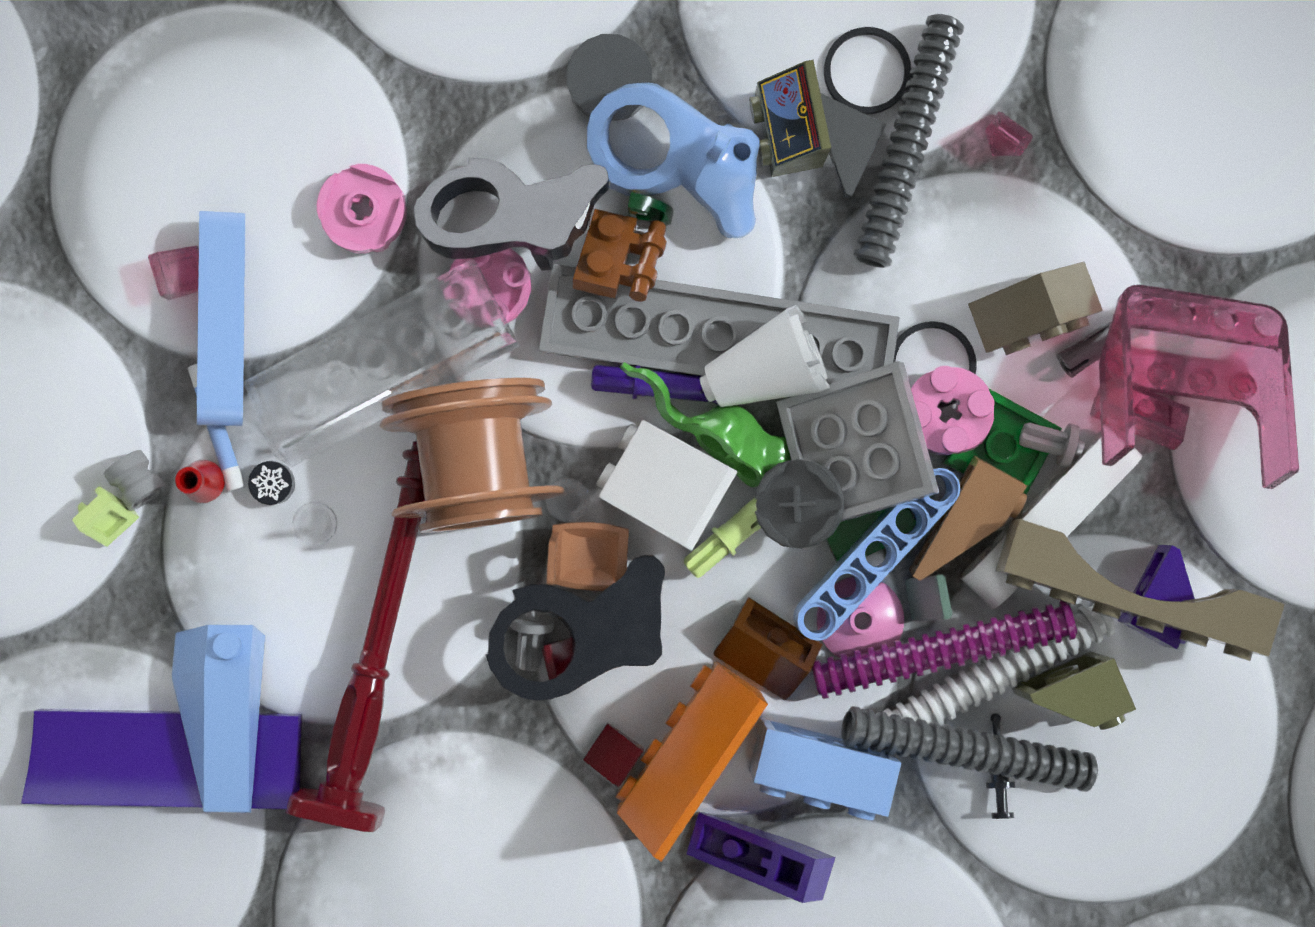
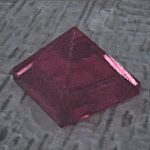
M999 111L985 129L992 156H1021L1033 138L1030 132Z

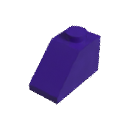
M1158 545L1133 593L1160 601L1195 599L1180 549L1173 545ZM1124 612L1121 613L1118 619L1120 623L1162 646L1178 649L1180 643H1186V641L1179 639L1180 630L1165 626L1163 633L1152 631L1135 625L1138 617Z

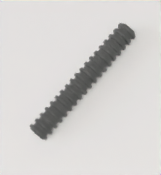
M930 15L925 22L928 28H925L921 35L924 41H921L917 48L920 54H917L913 61L916 67H912L909 75L912 80H908L905 88L908 92L904 93L901 99L904 105L900 106L897 112L900 118L896 119L893 125L896 131L892 132L889 138L893 143L886 147L885 152L889 156L882 160L881 165L884 167V170L879 171L877 176L880 183L875 184L873 189L876 196L871 197L869 202L873 207L867 210L865 215L869 220L863 223L861 228L865 233L858 237L857 242L861 246L855 249L853 253L858 261L879 268L889 267L892 263L889 255L895 253L896 250L893 242L898 241L900 238V233L897 229L902 228L904 225V220L901 216L906 215L908 212V207L905 204L912 199V194L909 191L916 186V181L913 178L918 176L921 170L917 165L922 163L925 157L921 152L926 150L929 144L925 139L929 138L933 131L929 126L936 122V116L933 113L938 112L940 109V103L937 100L942 99L945 92L942 87L946 86L949 80L946 74L950 73L953 67L950 61L954 60L957 54L954 48H957L961 41L958 35H962L965 28L958 19L949 15Z
M852 706L846 712L842 722L841 736L844 745L847 747L857 745L862 750H867L870 747L873 752H881L883 750L885 754L894 755L895 753L899 757H907L909 755L911 759L915 760L923 758L925 762L936 761L941 765L949 763L951 767L959 768L962 766L967 770L975 768L977 772L988 771L989 774H1001L1004 777L1014 776L1015 779L1019 780L1026 778L1030 782L1039 781L1041 784H1052L1056 787L1064 786L1066 789L1072 790L1077 788L1078 791L1082 792L1091 790L1098 775L1096 757L1090 752L1081 753L1079 750L1073 749L1069 751L1064 747L1044 746L1039 742L1031 744L1029 740L1018 741L1013 737L1005 738L1003 735L996 734L992 736L988 732L980 734L977 730L970 729L966 731L963 727H956L954 729L952 725L943 724L940 726L937 722H930L928 724L922 719L914 721L912 717L901 719L896 714H891L888 717L886 712H877L875 714L871 709L861 711L856 706Z

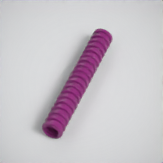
M1059 601V606L1053 607L1051 603L1046 604L1045 609L1040 611L1038 607H1033L1031 613L1028 614L1021 610L1017 612L1018 616L1011 617L1010 614H1005L1004 619L999 621L996 617L990 618V623L984 624L980 620L976 622L977 626L970 627L969 624H963L962 630L956 631L955 627L949 628V633L942 634V631L939 630L935 631L936 636L928 637L926 633L922 634L921 640L915 641L914 637L908 638V643L901 644V641L898 640L894 642L895 646L888 647L885 643L881 644V649L874 650L873 647L867 648L868 652L861 654L860 650L854 651V656L848 657L844 653L840 655L841 659L834 660L833 657H828L827 662L822 664L820 660H815L812 671L819 696L827 699L829 698V693L835 692L836 696L842 695V690L848 689L852 693L856 692V687L862 686L865 690L869 689V684L876 683L877 686L883 685V680L889 679L890 683H894L897 681L896 677L903 676L904 680L910 679V674L917 673L919 677L924 675L923 671L929 669L931 673H936L937 667L944 666V669L948 670L951 669L950 664L958 663V666L961 667L965 665L964 661L971 660L972 663H977L979 661L978 658L985 656L986 660L992 659V654L999 653L1000 657L1006 656V651L1013 650L1014 654L1019 653L1020 648L1025 646L1027 650L1034 649V644L1040 643L1042 647L1047 646L1050 640H1054L1056 644L1061 643L1062 637L1068 636L1069 640L1076 639L1077 628L1072 609L1067 602Z

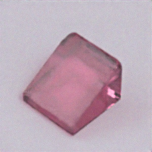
M197 245L148 255L156 286L161 297L172 300L198 292L199 247Z

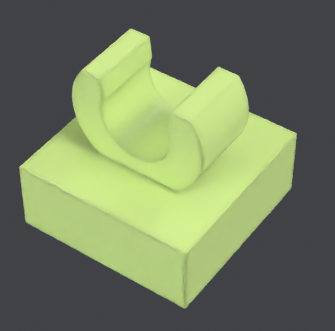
M98 486L95 489L98 496L88 505L81 502L78 505L79 513L72 520L80 532L108 547L139 516L135 510L129 511L120 498Z

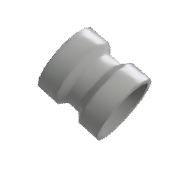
M142 450L133 451L109 466L104 472V476L110 485L118 487L122 492L121 500L129 511L149 503L167 488L160 475L153 474L151 470H148L149 460Z

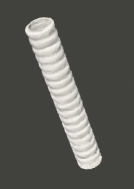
M1090 602L1089 608L1081 606L1077 610L1078 613L1076 615L1073 614L1077 628L1076 639L1069 640L1067 636L1062 637L1061 643L1056 644L1054 640H1050L1048 645L1044 647L1037 643L1034 644V649L1027 650L1025 646L1020 648L1019 653L1014 654L1013 650L1006 651V656L1000 657L999 653L993 654V658L990 660H986L984 657L981 659L979 666L971 664L968 667L969 671L964 673V671L959 670L956 672V678L952 679L948 676L944 678L945 683L941 686L935 683L932 685L933 690L928 692L923 689L920 691V697L915 698L912 695L908 697V703L903 705L899 702L896 704L895 710L891 711L887 708L883 712H886L888 717L891 714H896L901 719L912 717L914 721L922 719L928 724L930 722H937L942 726L944 719H955V713L959 711L963 714L967 713L968 706L978 707L981 705L980 700L985 698L987 701L993 699V693L997 692L1000 695L1005 693L1006 686L1009 685L1011 688L1017 686L1018 680L1028 681L1030 679L1029 674H1041V668L1044 666L1050 669L1054 667V661L1058 660L1061 663L1066 661L1067 654L1075 656L1078 654L1079 648L1082 647L1085 650L1090 648V642H1102L1103 635L1106 634L1109 637L1115 635V623L1112 617L1092 611L1094 603Z

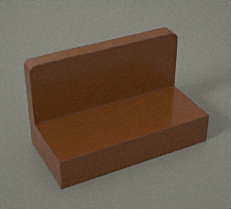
M748 597L713 654L781 699L788 700L810 673L823 644L817 640L807 638L795 626Z

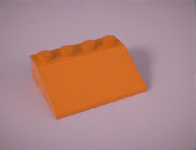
M718 661L714 663L711 669L706 665L701 668L690 685L695 690L691 699L686 705L680 701L665 722L671 728L661 742L656 738L652 740L640 759L646 765L637 778L629 775L615 796L621 801L617 808V814L652 856L660 862L667 855L768 705L759 689Z

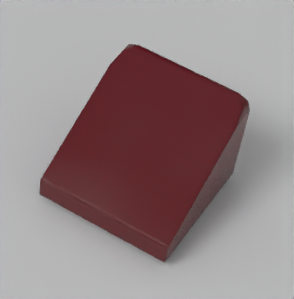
M571 637L548 642L542 648L549 680L561 674L571 660L573 648Z
M607 722L583 760L619 788L643 753L644 747Z

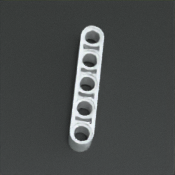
M1110 424L1105 426L1084 446L1082 455L1080 457L1074 456L1069 467H1063L1013 520L1022 519L1062 532L1068 537L1138 464L1142 455ZM1010 523L965 569L960 577L991 609L1000 606L1018 588L1005 583L1007 579L1006 574L995 571Z

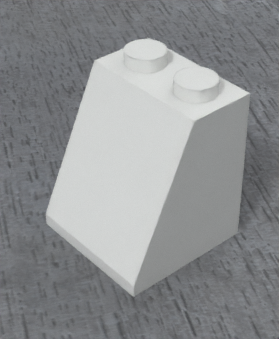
M642 420L638 428L631 424L618 445L619 448L624 450L618 464L615 466L609 462L596 483L598 487L602 488L598 497L692 551L737 471L645 420Z

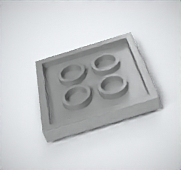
M897 361L829 384L830 389L822 392L792 396L776 402L791 460L802 459L817 462L830 470L841 485L845 502L841 522L939 493L903 362Z

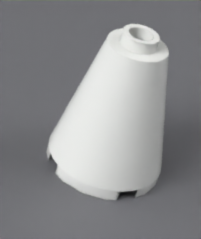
M797 305L787 308L705 366L706 375L700 377V382L709 402L716 400L720 407L818 393L830 389V385L826 381L828 376L813 335H809L807 330H803L802 323L806 322Z

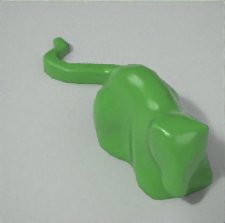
M625 362L619 367L628 376L642 379L648 383L654 391L656 407L661 416L675 428L694 434L699 445L709 455L736 470V475L746 485L752 488L757 487L766 472L778 463L791 461L786 437L771 436L766 433L754 416L746 409L738 405L720 407L718 405L702 415L690 418L671 404L669 390L664 381L655 372L644 368H633Z

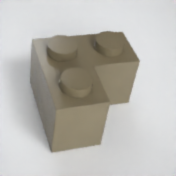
M1085 261L1039 273L968 303L985 352L989 353L1003 348L1005 355L1031 347L1028 338L1040 334L1043 342L1090 325L1087 319L1088 316L1103 311Z

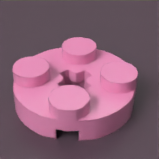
M355 164L338 174L334 173L324 182L317 199L318 217L326 234L339 247L354 253L366 254L381 252L387 249L390 243L399 236L406 221L407 207L403 191L390 174L373 165ZM363 198L370 199L369 206L373 209L372 214L365 216L363 220H356L357 214L351 210L352 204H360Z
M940 366L934 371L924 374L912 386L911 391L929 452L938 455L965 453L975 449L987 437L994 420V399L990 394L988 386L976 374L963 368ZM952 400L958 402L957 410L962 414L961 418L958 421L950 418L947 422H943L940 419L942 411L938 408V405L941 402L949 404Z

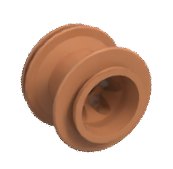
M496 378L465 381L413 390L382 401V411L392 414L383 419L379 424L383 430L416 434L425 499L424 502L398 507L391 512V515L395 518L426 517V523L419 525V532L421 533L470 529L542 516V508H534L532 502L560 496L564 493V488L561 486L529 487L520 420L526 416L543 412L551 407L552 401L549 398L537 396V394L545 390L544 381L536 378Z

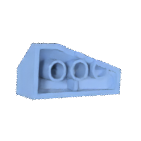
M205 625L177 632L175 635L172 681L204 812L251 813L265 635L254 625Z

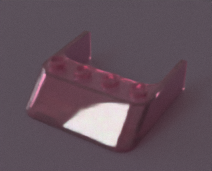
M1147 285L1127 287L1118 297L1099 361L1102 464L1113 466L1134 449L1133 389L1235 404L1246 408L1252 413L1258 426L1262 487L1274 489L1297 474L1299 471L1289 333L1286 319L1282 313L1266 304Z

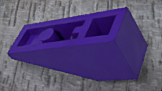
M699 812L686 853L691 857L801 903L823 900L836 858L799 842L705 812Z

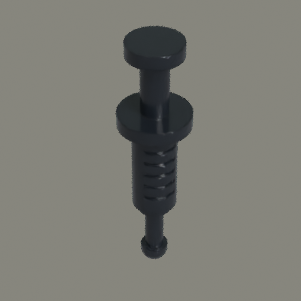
M994 713L990 717L993 726V736L995 734L1001 735V716ZM991 774V782L986 783V788H995L997 812L991 813L992 819L1014 818V812H1008L1006 788H1015V782H1009V777H1004L1001 774Z

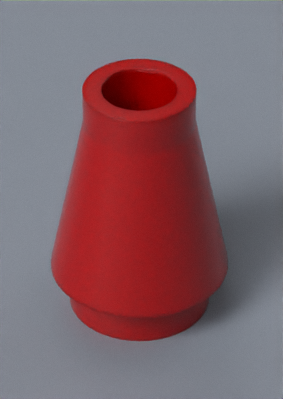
M197 460L179 470L175 477L177 488L190 500L197 503H209L220 496L225 485L221 468L209 460ZM197 476L198 482L194 487L193 478Z

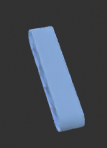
M199 212L197 425L243 426L245 213Z
M933 469L935 476L940 477L946 486V492L940 500L934 501L928 496L887 508L798 603L794 610L793 620L800 633L811 640L820 641L827 639L843 624L955 503L960 494V484L954 473L948 469ZM908 508L915 514L916 525L912 531L904 534L899 531L895 521L897 514L902 509ZM879 541L886 549V558L881 564L872 566L866 560L865 551L870 543ZM843 574H851L856 581L855 592L847 598H839L834 588L837 578ZM822 607L826 613L825 624L819 630H808L804 624V615L810 608Z

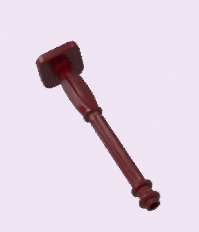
M413 441L411 449H407L402 453L403 458L408 461L404 476H399L396 479V484L401 487L397 508L425 501L417 441ZM394 517L359 662L354 663L351 667L353 673L344 692L334 724L327 760L326 782H320L318 790L304 788L289 797L286 813L289 815L362 832H375L382 825L385 808L379 804L362 800L364 791L360 790V786L369 767L378 737L384 705L385 682L390 676L389 671L385 668L421 517Z

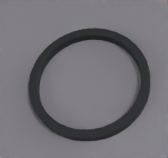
M860 27L844 33L833 43L824 63V80L833 99L864 114H876L891 108L902 98L907 90L905 88L906 83L911 78L909 75L911 62L905 47L894 35L875 27ZM860 35L881 37L891 43L901 56L904 65L902 85L893 98L881 105L864 107L850 103L838 93L832 82V58L836 50L853 37Z
M936 321L919 323L907 329L896 340L893 363L896 361L897 352L901 344L911 334L929 328L949 332L964 346L969 359V371L976 374V356L970 341L961 331L949 324ZM952 400L949 404L941 402L938 408L947 407L956 401Z

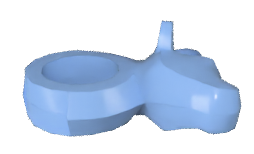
M649 82L627 84L607 93L591 112L587 126V149L593 163L603 166L607 170L610 189L626 196H630L631 192L651 196L682 185L712 214L722 235L727 238H743L754 229L756 218L753 196L757 176V154L760 139L752 130L736 128L731 124L718 125L672 92L658 84ZM626 105H642L654 110L665 121L670 133V149L662 164L651 169H636L624 164L615 155L609 142V126L613 115L621 107Z

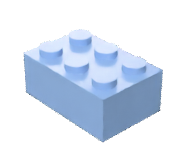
M762 718L749 771L753 782L760 785L759 791L765 794L785 798L788 791L804 796L803 802L806 804L830 809L831 803L847 807V813L852 816L874 820L875 814L889 816L901 762L894 755L885 754L883 750L881 752H873L870 747L867 750L859 749L857 745L847 747L844 745L842 738Z

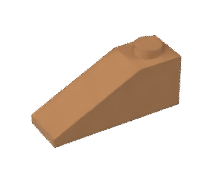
M973 456L959 481V497L934 524L910 566L909 571L912 576L921 581L1004 526L1009 516L1016 518L1027 500V495L1023 493L1027 485L980 458Z

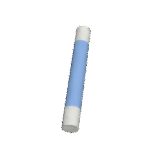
M197 364L187 369L197 396ZM206 425L228 492L244 488L245 484L226 427Z

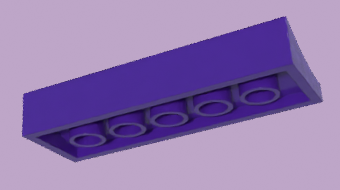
M34 710L31 752L21 804L203 808L180 711ZM259 713L251 809H286L289 797L300 790L302 714Z

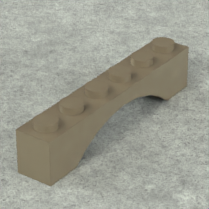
M1022 519L1011 520L995 570L1007 575L1005 583L1032 591L1033 585L1037 584L1051 589L1050 598L1072 605L1076 604L1077 598L1094 603L1092 611L1119 619L1121 612L1138 617L1135 624L1137 626L1163 633L1165 626L1180 630V640L1207 647L1208 641L1211 640L1225 645L1224 654L1246 661H1251L1252 654L1269 657L1285 605L1284 603L1237 589H1224L1206 597L1185 601H1160L1142 597L1115 585L1096 572L1076 552L1064 533Z

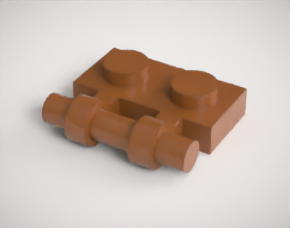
M595 209L574 273L572 289L615 299L619 285L631 287L629 293L631 299L638 302L645 301L648 291L655 286L658 275L655 266L657 259L663 256L667 244L664 237L666 225L661 221L655 220L650 222L647 232L638 234L635 233L637 218ZM629 253L640 255L638 264L634 266L626 265Z

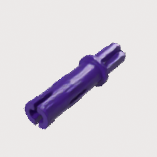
M602 365L593 367L591 388L594 391L631 394L632 399H637V396L655 397L654 391L648 383L642 379L628 376L619 367ZM653 371L666 384L671 399L709 402L700 382V377L703 376Z

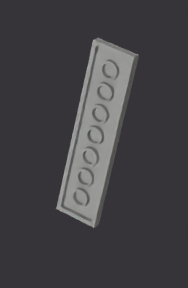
M553 264L539 351L543 353L621 365L625 362L634 367L637 365L640 368L705 376V366L787 308L797 305L806 322L802 323L803 330H807L809 335H813L828 376L826 381L828 384L893 363L900 317L656 280L654 288L648 291L645 301L638 302L629 297L631 287L619 285L616 298L614 299L572 289L576 267Z

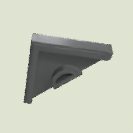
M820 93L831 143L829 155L836 168L844 191V197L851 199L887 124Z

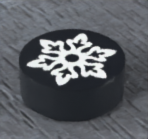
M266 461L258 464L251 471L248 487L251 495L258 502L266 505H278L287 501L293 494L295 478L292 471L285 464Z

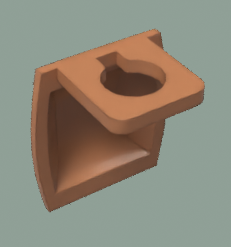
M597 522L553 524L548 547L546 584H556L581 590L604 591L618 581L626 572L629 529Z

